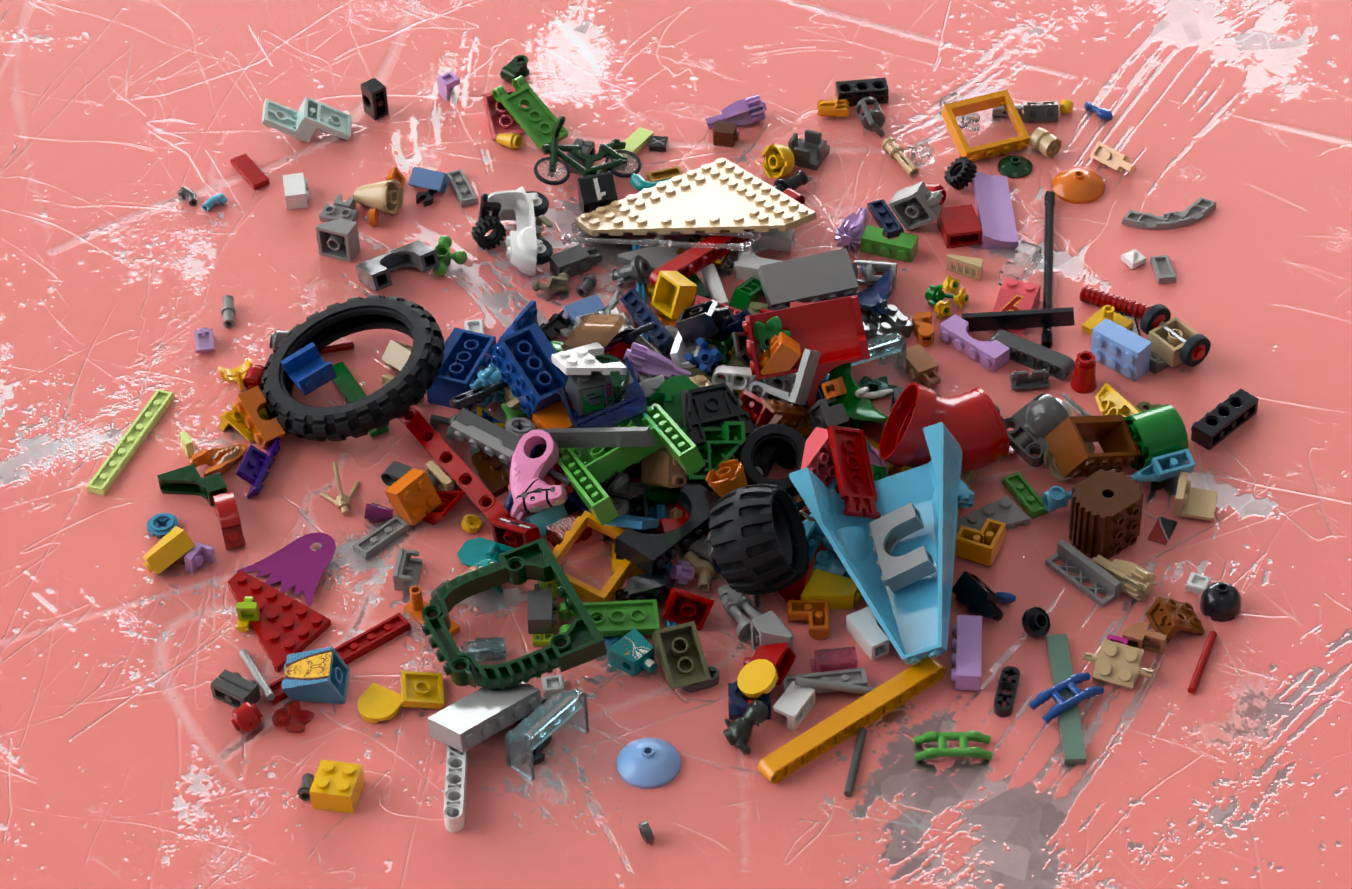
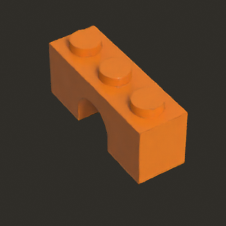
M256 386L238 394L235 406L237 411L243 414L247 428H251L253 431L255 442L258 445L260 444L262 449H265L277 437L281 438L280 441H282L285 431L278 423L276 417L271 420H263L258 416L257 412L265 408L267 401L259 387Z

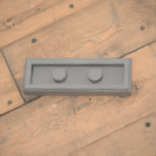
M463 170L447 172L446 174L451 178L449 185L461 207L478 204V198Z
M396 515L354 544L353 551L367 560L409 531L410 524Z

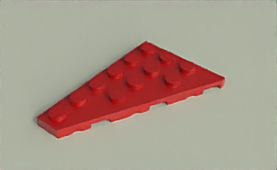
M242 570L227 581L236 602H244L245 596H253V602H257L260 619L259 621H249L250 626L257 635L263 650L266 651L267 657L271 660L275 671L278 673L284 668L288 654L302 652L331 626V619Z

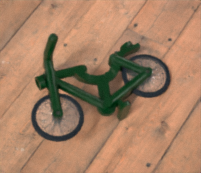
M560 116L553 130L551 145H543L544 155L550 153V157L540 159L534 166V174L541 182L548 185H560L565 183L570 177V168L567 164L580 172L581 177L611 171L617 177L630 178L632 173L638 174L641 170V161L634 153L620 150L625 149L626 143L620 142L619 139H614L608 144H600L599 152L594 155L582 153V147L579 145H559L560 131L565 122V117ZM564 152H571L574 157L584 160L585 167L580 165L578 162L573 160ZM606 158L604 164L593 166L595 161Z

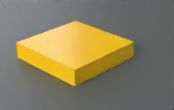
M401 670L402 707L443 709L442 673Z

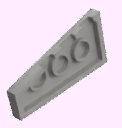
M1005 496L959 518L957 521V532L961 525L980 531L987 518L1006 523L1007 530L1013 529L1015 525L1022 523L1024 526L1029 525L1031 518L1008 496Z

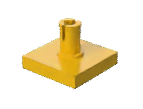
M1105 305L1081 325V331L1092 336V329L1106 318L1128 330L1133 327L1134 321L1114 312V307Z

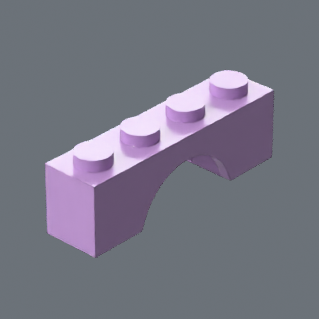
M954 314L940 324V339L993 373L1009 363V347L998 340L978 341L968 335L969 322Z

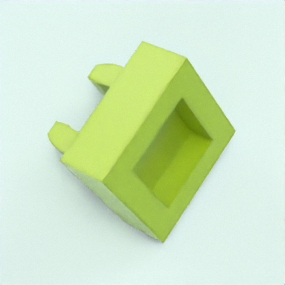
M245 596L244 602H237L236 611L239 621H259L260 612L257 602H253V596Z

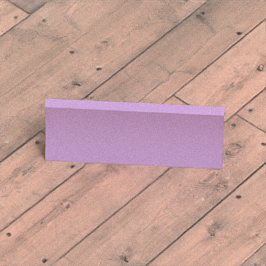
M977 171L975 178H972V188L977 218L982 228V248H1017L1019 241L1007 176H995Z

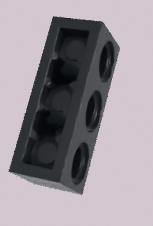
M886 77L836 82L835 96H837V100H848L849 106H856L865 97H874L879 104L888 103L889 89Z

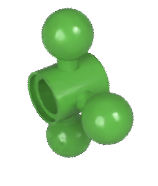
M447 235L441 236L438 239V245L434 248L436 249L440 266L434 268L433 272L438 277H442L447 273V267L451 264V260H454L457 264H464L467 261V254L463 250H458L454 254L450 253L452 240Z

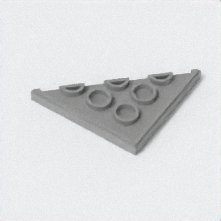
M686 237L618 254L616 261L630 264L634 256L640 255L649 262L651 272L680 255L676 254L679 248L688 250L696 244H689L688 240L691 237Z

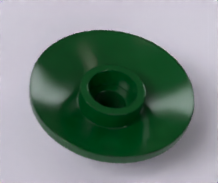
M1007 156L999 161L998 171L1009 178H1023L1032 172V163L1022 156Z

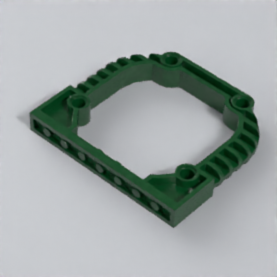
M544 538L499 554L500 561L495 563L491 561L487 566L482 567L480 565L477 567V570L472 572L468 570L464 575H455V578L451 581L446 580L444 582L445 585L437 588L436 594L433 599H430L429 605L422 610L424 624L421 627L425 636L429 635L430 638L428 640L431 648H436L437 659L439 663H444L442 666L446 676L450 675L453 682L458 686L470 685L474 688L480 686L488 691H492V688L506 690L505 687H517L518 683L523 681L527 683L533 677L540 678L541 674L546 672L548 674L552 673L553 669L558 667L561 672H564L607 654L603 636ZM554 579L558 586L557 589L560 597L566 599L567 609L573 611L576 619H573L571 626L565 634H556L551 638L550 645L497 665L478 664L473 655L460 652L449 632L451 627L449 612L457 603L507 582L513 585H520L527 580L548 582Z

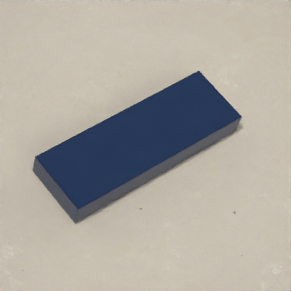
M884 199L867 203V208L879 227L884 228V234L887 239L900 236L901 232L904 233V229Z

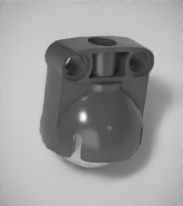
M1043 393L1037 395L1014 415L1003 420L1006 431L1008 428H1014L1012 431H1007L1010 447L1032 467H1039L1044 463V451L1049 447L1045 437L1069 416H1074L1069 404L1059 398H1054L1050 394ZM1035 453L1039 454V456L1033 457L1031 455Z

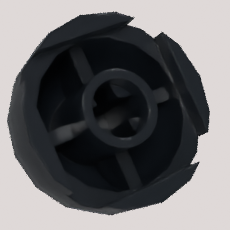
M1214 582L1208 585L1202 592L1200 610L1205 616L1206 614L1211 616V620L1218 622L1231 621L1235 618V615L1240 613L1241 595L1232 584Z

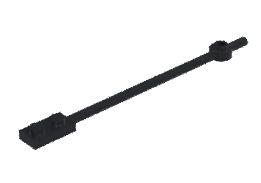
M651 322L636 329L632 328L621 331L605 348L621 342L632 344L636 342L635 339L639 335L654 330V324ZM500 381L488 387L480 386L450 398V406L458 410L467 409L470 404L482 403L486 401V398L492 396L491 393L506 388L509 385L507 382Z

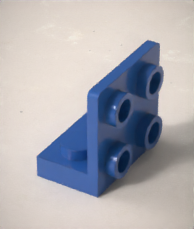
M532 300L522 310L500 338L536 322L538 323L536 301Z

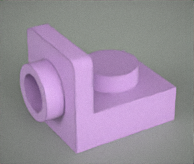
M212 328L195 330L196 353L214 352Z
M196 542V546L184 557L186 571L194 573L203 564V561L213 564L216 561L213 547Z

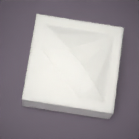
M1136 249L1121 255V261L1131 269L1145 264L1147 259Z

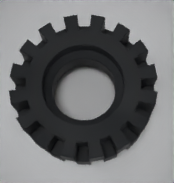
M961 156L959 159L956 158L955 162L952 161L950 163L951 166H948V171H945L946 175L944 176L945 181L957 190H960V188L964 189V186L967 187L968 183L973 181L972 178H975V173H977V166L965 156Z
M491 215L490 217L485 216L484 220L482 218L479 219L481 222H476V227L473 226L472 238L484 250H490L491 247L493 249L496 248L495 245L499 246L500 241H504L503 237H506L504 225L497 217ZM493 229L489 235L485 236L488 231Z

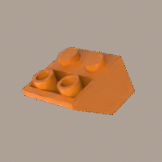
M780 332L778 336L774 335L769 343L770 347L768 350H763L758 358L760 360V373L767 375L789 371L801 356L800 343L783 332Z

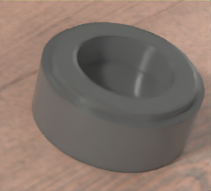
M643 821L639 823L638 827L645 843L648 844L654 841V836L648 822Z

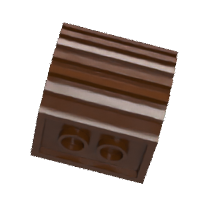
M1100 469L1072 486L1069 540H1071V544L1075 545L1077 550H1081L1080 552L1084 555L1087 554V557L1090 559L1097 557V555L1109 559L1114 555H1118L1123 549L1132 546L1137 541V537L1140 534L1144 491L1143 489L1141 490L1140 484L1137 485V480H1132L1130 475L1125 476V473L1122 471L1117 473V470L1114 469L1111 471Z

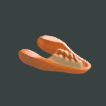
M236 444L225 448L203 449L191 456L189 464H195L196 467L205 464L212 465V467L204 472V477L219 472L223 474L246 453L247 446L245 444Z

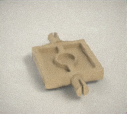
M1103 640L1101 650L1097 655L1085 652L1083 660L1095 663L1093 680L1133 691L1135 682L1140 675L1152 679L1154 670L1142 667V659L1145 653L1143 649L1110 640Z

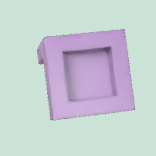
M451 71L438 76V93L446 100H449L450 90L460 84V78Z

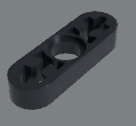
M1007 666L1001 671L994 701V713L999 717H1008L1013 712L1020 681V671L1016 667ZM1009 676H1012L1011 682L1008 681ZM1004 689H1009L1012 691V693L1004 694L1001 691ZM1003 702H1006L1005 708H1001Z

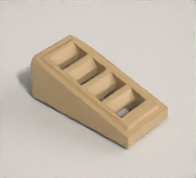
M948 254L947 270L975 280H981L983 259Z

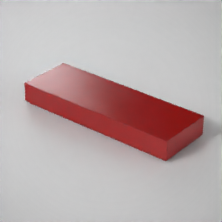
M246 153L230 159L232 166L254 190L270 184L268 177Z

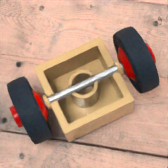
M1156 304L1150 307L1141 319L1140 328L1148 335V340L1152 342L1151 352L1172 368L1182 362L1190 367L1201 363L1209 353L1211 347L1210 340L1196 332L1178 317L1170 320L1171 312L1164 305Z

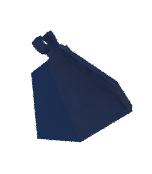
M892 268L871 287L854 294L858 295L862 312L870 314L875 312L886 314L890 312V309L886 307L887 300L892 293Z

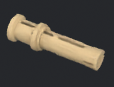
M893 137L886 138L882 143L884 151H888L891 159L897 160L910 177L917 176L919 170L904 154L903 148L896 144V140Z

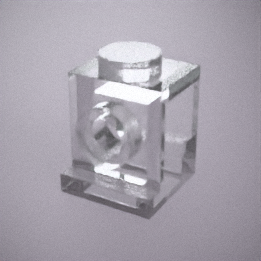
M928 142L913 148L911 146L908 147V158L916 168L920 169L934 163L935 149Z

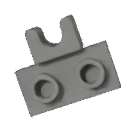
M339 194L334 201V205L326 203L319 215L320 221L329 222L342 218L355 222L359 214L358 210H355L356 201L354 197H350L344 202L341 199L342 194Z

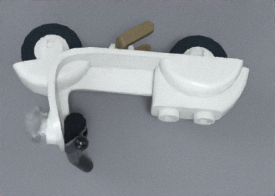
M523 187L518 188L516 191H499L489 195L483 193L481 195L478 223L481 222L479 219L482 218L484 220L485 216L490 217V215L497 217L499 221L515 220L517 231L510 230L509 236H506L505 245L508 246L506 257L522 273L534 276L536 264L548 263L550 255H553L552 245L540 235L543 228L542 223L549 228L553 226V223L544 216L549 206L547 197L539 192H525Z

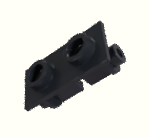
M564 310L559 314H553L548 323L540 325L549 342L558 336L560 329L569 327L570 320L562 316Z

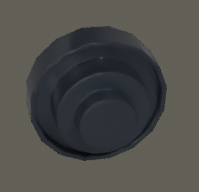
M1033 607L1024 612L1022 625L1028 635L1038 638L1048 633L1050 619L1045 610L1040 607Z

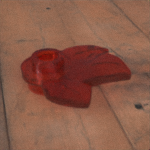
M299 700L286 703L283 708H279L274 712L272 722L277 727H284L288 732L301 733L306 730L305 725L313 719L314 713L300 709Z

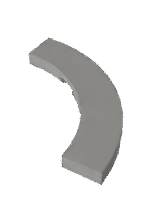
M1200 197L1195 203L1187 207L1186 210L1164 213L1163 216L1129 210L1122 219V225L1147 230L1180 228L1205 218L1216 208L1217 202Z

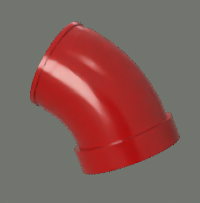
M916 382L909 384L894 404L883 429L879 445V458L898 468L904 466L915 468L927 464L932 459L923 428L943 422L961 446V473L977 470L994 464L998 460H1003L1009 456L1010 451L1007 431L1000 413L991 398L982 389L975 388L958 396L941 397L936 396L934 390Z

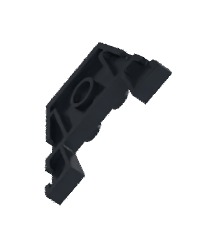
M726 383L688 391L687 436L696 446H702L706 443L701 426L734 419L736 421H745V436L758 428V425H755L750 419L751 416L748 412L744 411L739 405V400Z

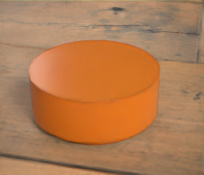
M371 208L368 211V221L371 226H378L379 224L377 208Z

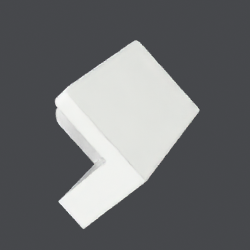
M792 681L775 703L773 711L787 716V728L795 731L815 705V689L795 685V681Z

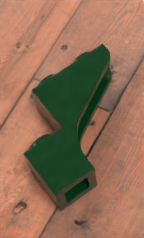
M195 464L157 475L162 493L198 495L205 498L210 506H214L213 495L228 492L220 472L201 478Z

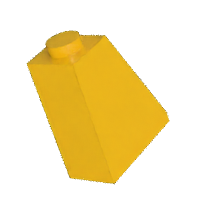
M175 526L142 557L145 560L143 565L150 573L154 572L158 575L196 545L183 529Z
M815 569L801 594V600H828L829 610L854 609L857 602H860L863 597L851 578L820 569Z

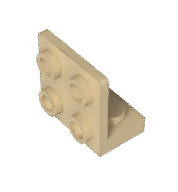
M1180 471L1173 515L1213 521L1218 492L1191 488V481H1187L1188 472Z

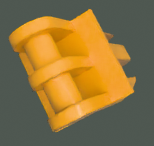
M836 96V100H819L817 103L819 117H836L837 120V117L849 115L848 100H837Z

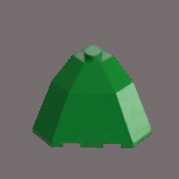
M725 421L721 427H702L706 443L702 446H697L706 465L700 471L688 475L689 480H706V475L712 468L714 471L719 468L718 464L727 461L746 441L745 421ZM682 427L681 430L687 435V427Z

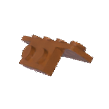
M763 399L762 401L768 410L775 414L768 423L769 425L777 423L778 425L783 424L797 429L802 418L809 419L806 413L809 409L807 405L794 404L783 400L776 401L775 399Z

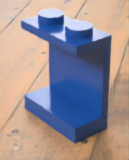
M313 342L280 361L286 375L305 396L337 377L330 361L326 363L320 357Z

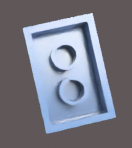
M1107 318L1092 329L1091 352L1095 356L1096 361L1135 382L1149 371L1151 341Z

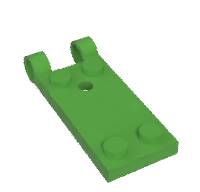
M519 76L512 80L516 92L509 95L502 86L493 89L492 95L494 99L502 103L540 150H543L544 144L551 145L553 130L558 119L528 85L524 77ZM564 126L560 131L559 141L568 137L569 132Z
M657 599L583 603L603 637L625 636L634 628L641 635H651L655 630L660 629ZM565 602L558 605L559 619L567 621L575 616L573 611L567 609ZM571 624L562 625L559 628V634H565Z

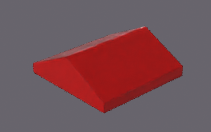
M436 491L442 503L430 513L425 512L427 516L422 521L432 525L437 524L465 495L464 491Z

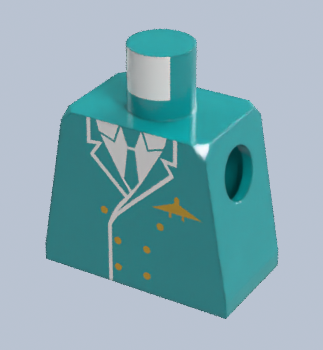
M635 628L607 648L608 664L632 676L638 675L643 670L651 674L657 669V663L654 662V647Z

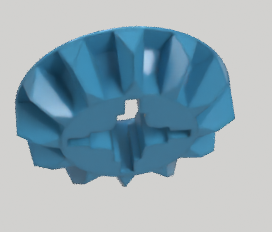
M170 513L154 515L147 523L148 532L152 536L157 535L159 538L169 533L175 526L178 527L177 517Z

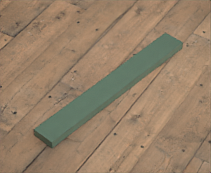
M1067 634L1046 635L1053 687L1073 675ZM1068 688L1059 693L1065 700L1075 696ZM1078 704L1058 716L1065 764H1086L1087 759Z

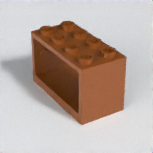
M1123 415L1069 416L1045 437L1064 478L1072 477L1075 479L1084 476L1087 478L1100 469L1104 471L1114 469L1117 470V473H1120L1127 466L1136 462L1135 459L1142 455ZM1084 442H1099L1103 453L1089 454Z

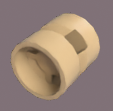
M1040 127L1030 136L1029 145L1035 150L1041 151V154L1047 158H1053L1060 151L1062 141L1046 129Z

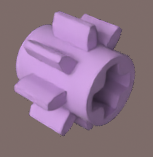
M677 560V564L671 566L670 576L672 579H675L674 583L687 585L688 581L693 580L695 569L693 566H690L691 562Z

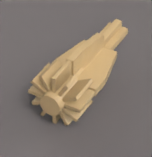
M1101 555L1093 558L1097 565L1121 582L1120 591L1138 601H1145L1146 596L1150 598V593L1155 591L1153 588L1154 585H1157V582L1154 580L1157 577L1146 569L1119 559H1114L1112 562Z

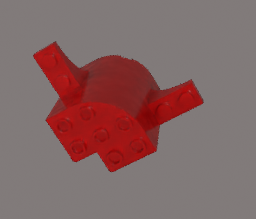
M858 295L819 302H790V308L746 316V321L743 322L745 336L749 335V340H746L748 357L753 358V361H750L752 376L756 375L757 380L797 373L805 348L821 352L806 401L809 408L816 403L818 387L823 378L832 369L845 363L870 359ZM778 316L782 322V330L790 331V338L800 343L801 356L789 371L762 375L758 358L763 350L760 347V341L754 336V325L757 321L766 325L769 319ZM768 340L766 342V346H770L769 343L771 340Z

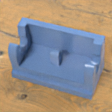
M414 166L408 184L413 187L445 193L451 178L444 172Z
M595 294L565 305L564 318L570 320L569 325L572 327L574 326L575 317L601 310L604 312L606 307L598 295Z

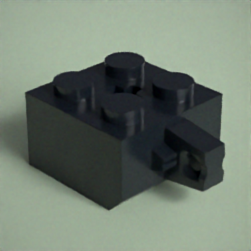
M710 300L683 309L675 324L683 342L690 341L694 343L699 337H712L716 335L721 325L733 318V313L729 306L721 308L718 302Z

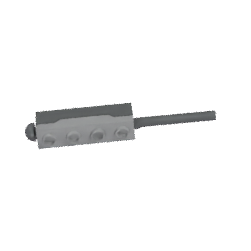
M465 408L459 414L451 416L449 424L454 432L453 435L457 439L468 441L476 449L478 447L482 448L491 457L494 455L499 457V460L504 464H511L513 453L521 437ZM552 468L547 472V475L571 486L568 478Z

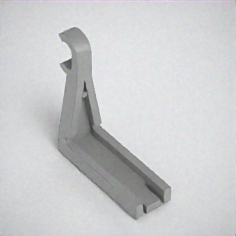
M804 349L792 392L760 381H753L749 386V391L754 393L757 386H761L763 388L762 397L767 398L771 394L794 404L805 405L821 352Z

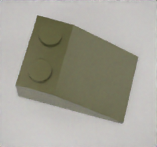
M694 621L654 631L652 639L657 657L671 690L711 680Z

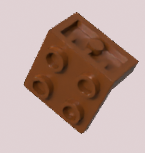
M1158 597L1146 613L1155 632L1167 635V644L1179 629L1201 635L1205 633L1201 625L1202 622L1197 618L1193 607L1187 602Z

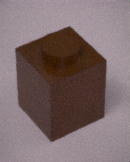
M716 122L713 130V145L734 147L735 142L739 140L740 134L737 131V124Z

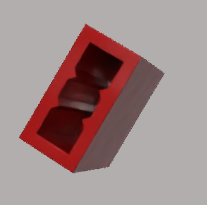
M972 204L941 209L937 217V224L946 248L982 244V228Z

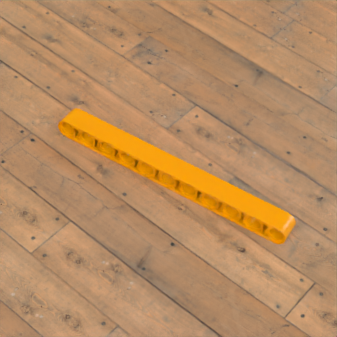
M927 657L922 659L920 663L910 666L765 756L757 766L758 771L772 784L780 782L858 733L859 728H866L938 683L945 676L946 668L934 658Z

